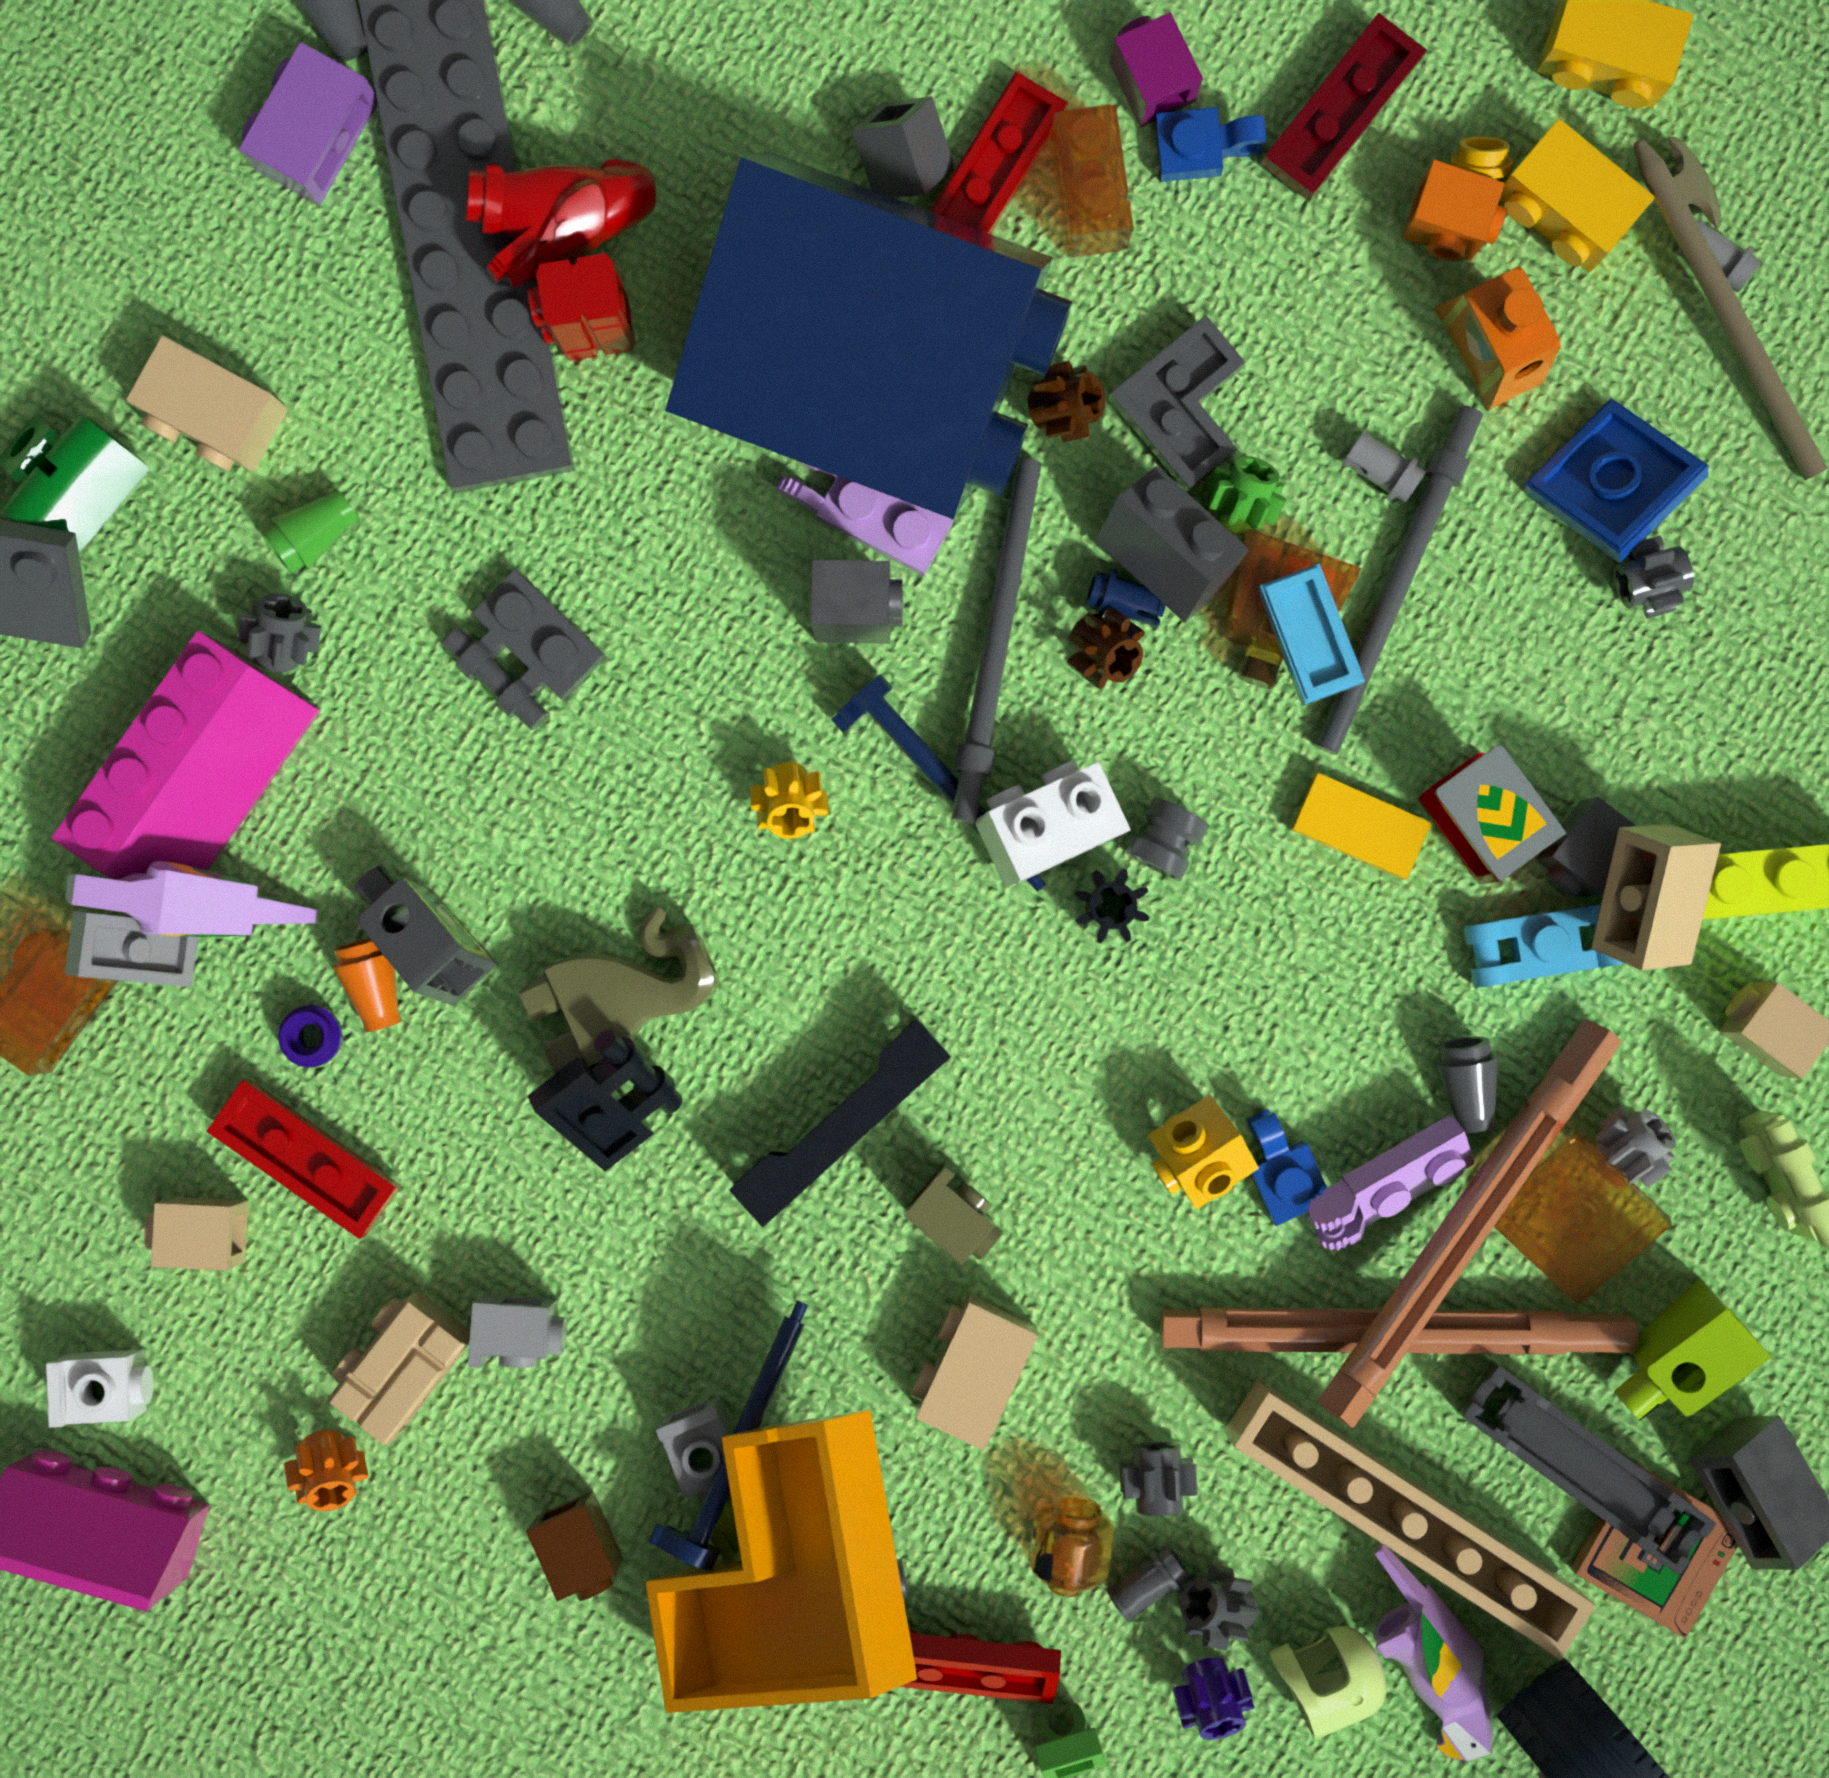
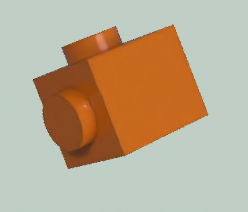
M1433 160L1420 180L1401 238L1427 246V251L1431 255L1442 260L1456 262L1466 259L1471 261L1485 242L1493 245L1500 233L1507 208L1499 206L1498 203L1505 183Z

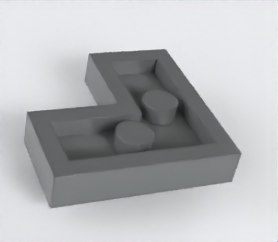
M1207 315L1113 390L1109 396L1110 402L1187 493L1209 476L1216 466H1221L1237 451L1236 446L1200 403L1238 373L1246 362Z

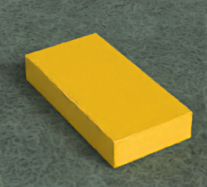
M1316 773L1312 778L1290 831L1400 880H1407L1432 823L1323 774Z

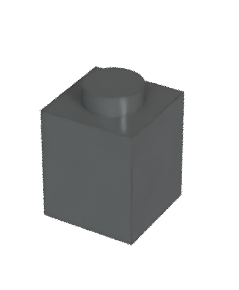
M1597 796L1579 801L1561 825L1566 834L1540 852L1535 859L1549 870L1545 875L1546 879L1561 892L1573 898H1577L1579 894L1584 897L1604 894L1619 827L1636 826Z

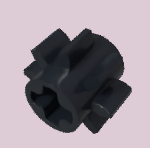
M1121 869L1117 873L1114 882L1106 883L1103 874L1098 870L1092 872L1091 877L1096 888L1091 893L1075 891L1073 897L1078 901L1086 903V913L1079 916L1074 921L1075 924L1084 925L1091 922L1096 926L1095 943L1101 944L1106 939L1108 930L1115 929L1119 938L1124 943L1131 941V933L1126 925L1132 920L1147 922L1150 918L1145 912L1137 910V899L1143 897L1148 892L1147 887L1132 891L1126 886L1125 882L1128 877L1126 869ZM1107 889L1112 897L1122 895L1126 901L1127 906L1119 910L1121 921L1115 924L1110 916L1099 918L1096 913L1095 907L1103 902L1101 891Z

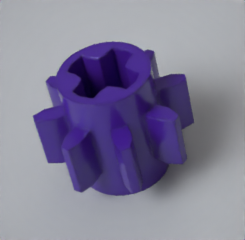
M1219 1657L1202 1659L1184 1668L1181 1673L1184 1685L1173 1687L1172 1689L1183 1728L1187 1729L1197 1725L1200 1737L1206 1740L1225 1738L1243 1729L1246 1725L1243 1712L1255 1708L1244 1669L1240 1668L1230 1672L1226 1660Z

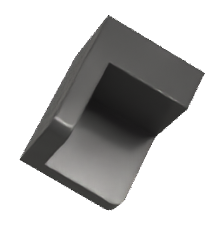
M932 96L882 102L851 130L872 190L887 196L897 198L926 195L953 168V159Z

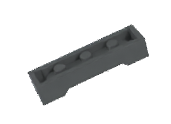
M1494 1361L1457 1410L1471 1424L1527 1463L1679 1576L1690 1562L1688 1556L1693 1546L1702 1537L1707 1538L1717 1524ZM1507 1382L1511 1385L1509 1388L1517 1393V1396L1514 1399L1510 1396L1507 1397L1494 1415L1499 1419L1496 1424L1489 1419L1485 1421L1480 1417L1484 1412L1482 1406L1485 1400L1496 1387L1501 1388ZM1675 1509L1680 1513L1686 1512L1690 1517L1664 1552L1659 1548V1544L1654 1541L1656 1535L1660 1538L1675 1518L1671 1514Z

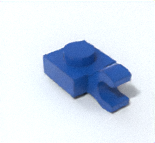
M1218 107L1157 113L1155 118L1160 182L1222 176L1223 158L1251 157L1263 154L1262 143H1266L1264 116H1246L1235 119L1227 124L1219 125Z
M1266 1109L1246 1118L1251 1134L1263 1159L1256 1161L1259 1169L1250 1175L1271 1222L1278 1226L1309 1211L1307 1205H1310V1199L1313 1200L1316 1198V1195H1322V1191L1327 1189V1186L1308 1144L1302 1140L1288 1147L1284 1131L1274 1112L1271 1113L1269 1109Z

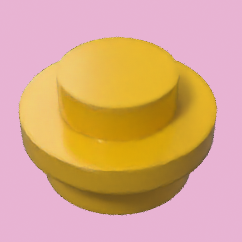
M1474 136L1460 140L1458 152L1451 156L1450 165L1498 180L1512 173L1514 160L1508 156L1510 148L1508 142L1494 137Z

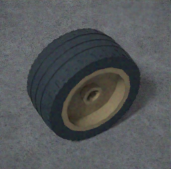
M1566 1658L1545 1669V1673L1538 1675L1531 1681V1685L1524 1687L1517 1693V1697L1513 1700L1511 1699L1497 1715L1505 1728L1540 1769L1537 1773L1539 1778H1670Z

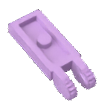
M802 462L800 463L805 467L834 480L825 498L799 480L781 476L775 487L776 491L815 513L818 521L925 577L954 523V519Z
M1446 1116L1344 1175L1343 1180L1322 1191V1195H1316V1198L1310 1199L1311 1203L1307 1205L1309 1209L1307 1214L1311 1224L1316 1227L1315 1234L1319 1244H1323L1324 1249L1329 1248L1330 1251L1333 1249L1337 1251L1341 1248L1346 1249L1347 1244L1353 1245L1362 1239L1365 1226L1372 1224L1382 1217H1391L1400 1213L1413 1199L1436 1186L1452 1183L1462 1175L1465 1169L1474 1165L1466 1133L1454 1116Z

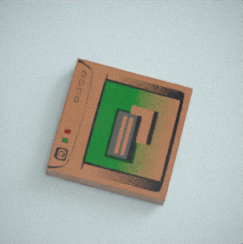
M1635 1463L1717 1523L1707 1538L1702 1537L1693 1546L1688 1556L1690 1562L1679 1576L1599 1517L1570 1569L1579 1577L1686 1639L1738 1548V1544L1719 1511ZM1675 1509L1671 1513L1675 1518L1660 1538L1656 1535L1654 1541L1659 1544V1548L1664 1552L1690 1517L1686 1512L1680 1513Z

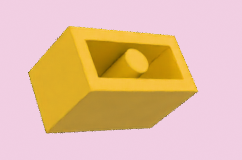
M1560 0L1557 4L1536 72L1552 77V80L1557 85L1567 89L1581 90L1588 88L1611 95V99L1615 103L1624 107L1642 108L1646 106L1653 108L1673 85L1694 14L1650 0Z
M1560 118L1557 119L1505 182L1500 197L1504 207L1507 208L1508 215L1514 221L1525 227H1534L1552 242L1554 252L1563 261L1572 266H1581L1589 273L1609 254L1655 199L1654 195Z

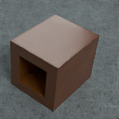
M593 1490L535 1517L526 1533L557 1602L573 1594H576L578 1601H583L602 1593L613 1585L611 1577L616 1575L623 1561V1556Z

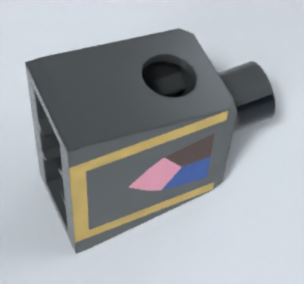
M379 865L369 870L357 882L355 890L370 906L359 916L357 920L359 926L413 992L453 1006L498 964L429 889L406 878L397 880L384 865Z

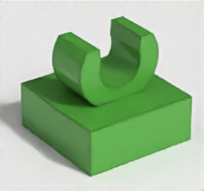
M1077 1703L1070 1705L1074 1724L1070 1732L1064 1735L1055 1734L1051 1730V1724L1046 1713L1038 1715L1037 1727L1045 1743L1036 1745L1034 1748L1044 1778H1070L1107 1767L1095 1728L1087 1730L1085 1715Z

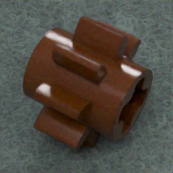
M1070 360L1050 365L1046 376H1044L1045 379L1033 382V387L1029 391L1028 410L1033 423L1040 430L1046 431L1047 438L1060 436L1063 442L1089 437L1088 424L1098 422L1105 409V393L1100 380L1095 374L1087 372L1085 365L1073 368Z
M1112 606L1107 609L1104 617L1088 612L1074 625L1068 637L1069 647L1074 654L1067 660V665L1098 689H1102L1108 679L1112 682L1123 683L1133 676L1140 667L1143 659V649L1138 641L1145 635V632L1132 623L1130 618Z

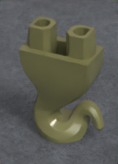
M659 905L652 910L640 929V944L648 955L657 959H679L681 973L677 978L673 979L662 976L622 957L598 952H585L567 957L545 967V975L536 978L519 991L520 998L532 1021H537L562 1009L571 1032L543 1044L545 1054L555 1074L576 1057H579L591 1069L603 1061V1056L594 1048V1042L597 1036L605 1030H612L620 1038L627 1037L634 1041L639 1031L649 1021L660 1016L689 1012L709 1000L720 985V980L707 948L694 924H682L667 932H662L660 927L665 921L666 911L664 907Z

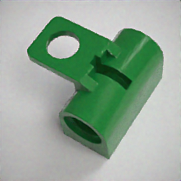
M82 412L62 435L41 415L35 414L0 455L2 466L20 484L0 510L12 522L76 532L80 554L149 472L150 468L137 454Z

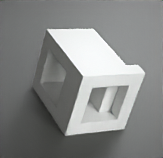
M144 1349L68 1353L46 1363L49 1428L62 1427L66 1424L130 1421L146 1412V1404H149L152 1399L154 1388L153 1373L149 1366H145ZM96 1381L104 1387L105 1395L102 1401H97Z

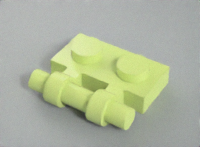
M1759 1110L1737 1120L1745 1138L1740 1140L1742 1152L1752 1169L1759 1174H1763L1772 1195L1767 1197V1202L1777 1223L1784 1230H1790L1792 1234L1812 1240L1818 1239L1821 1247H1829V1192L1824 1191L1811 1164L1815 1161L1816 1157L1808 1140L1799 1138L1791 1120L1785 1119L1783 1114Z

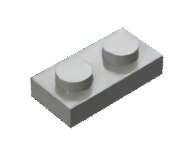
M73 911L64 975L192 987L199 937L142 934L139 922L134 918Z

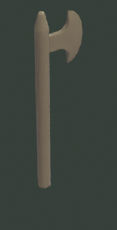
M1668 137L1672 155L1676 162V173L1672 177L1664 160L1643 139L1637 140L1634 143V149L1640 175L1649 192L1655 196L1654 201L1803 479L1807 480L1822 473L1828 468L1688 207V204L1698 206L1708 220L1718 229L1721 223L1720 206L1706 171L1695 154L1684 142L1676 137Z

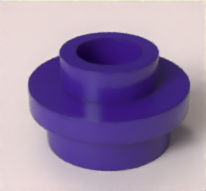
M305 1005L292 1010L286 1015L279 1028L278 1040L283 1054L292 1063L301 1067H317L328 1063L337 1055L342 1044L343 1032L339 1020L330 1010L317 1005ZM310 1024L316 1025L322 1034L321 1042L315 1048L309 1047L303 1040V1032Z

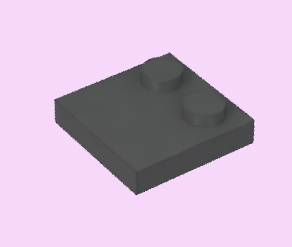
M0 519L1 635L83 648L91 636V628L76 532Z

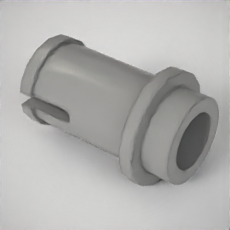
M1700 219L1697 223L1732 289L1739 293L1762 261L1752 255L1755 248L1749 246L1744 250L1704 224L1705 222ZM1679 247L1675 254L1684 257Z
M1364 430L1342 465L1353 469L1387 491L1389 495L1386 499L1390 502L1396 497L1406 503L1426 471L1416 465L1419 459L1415 456L1411 461L1407 460Z

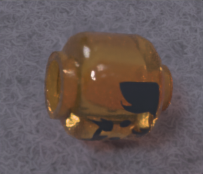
M1062 1495L1055 1498L1053 1503H1049L1038 1510L1033 1522L1028 1558L1033 1574L1043 1583L1047 1584L1052 1592L1061 1596L1075 1597L1081 1595L1084 1591L1098 1587L1106 1581L1110 1570L1115 1527L1111 1519L1102 1511L1101 1506L1090 1498L1080 1495Z

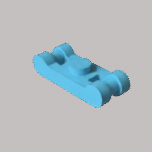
M1601 904L1463 926L1466 945H1473L1476 968L1470 969L1473 988L1617 966L1625 963L1593 949L1582 950L1579 927L1595 924L1596 929ZM1511 938L1515 962L1501 964L1497 940Z

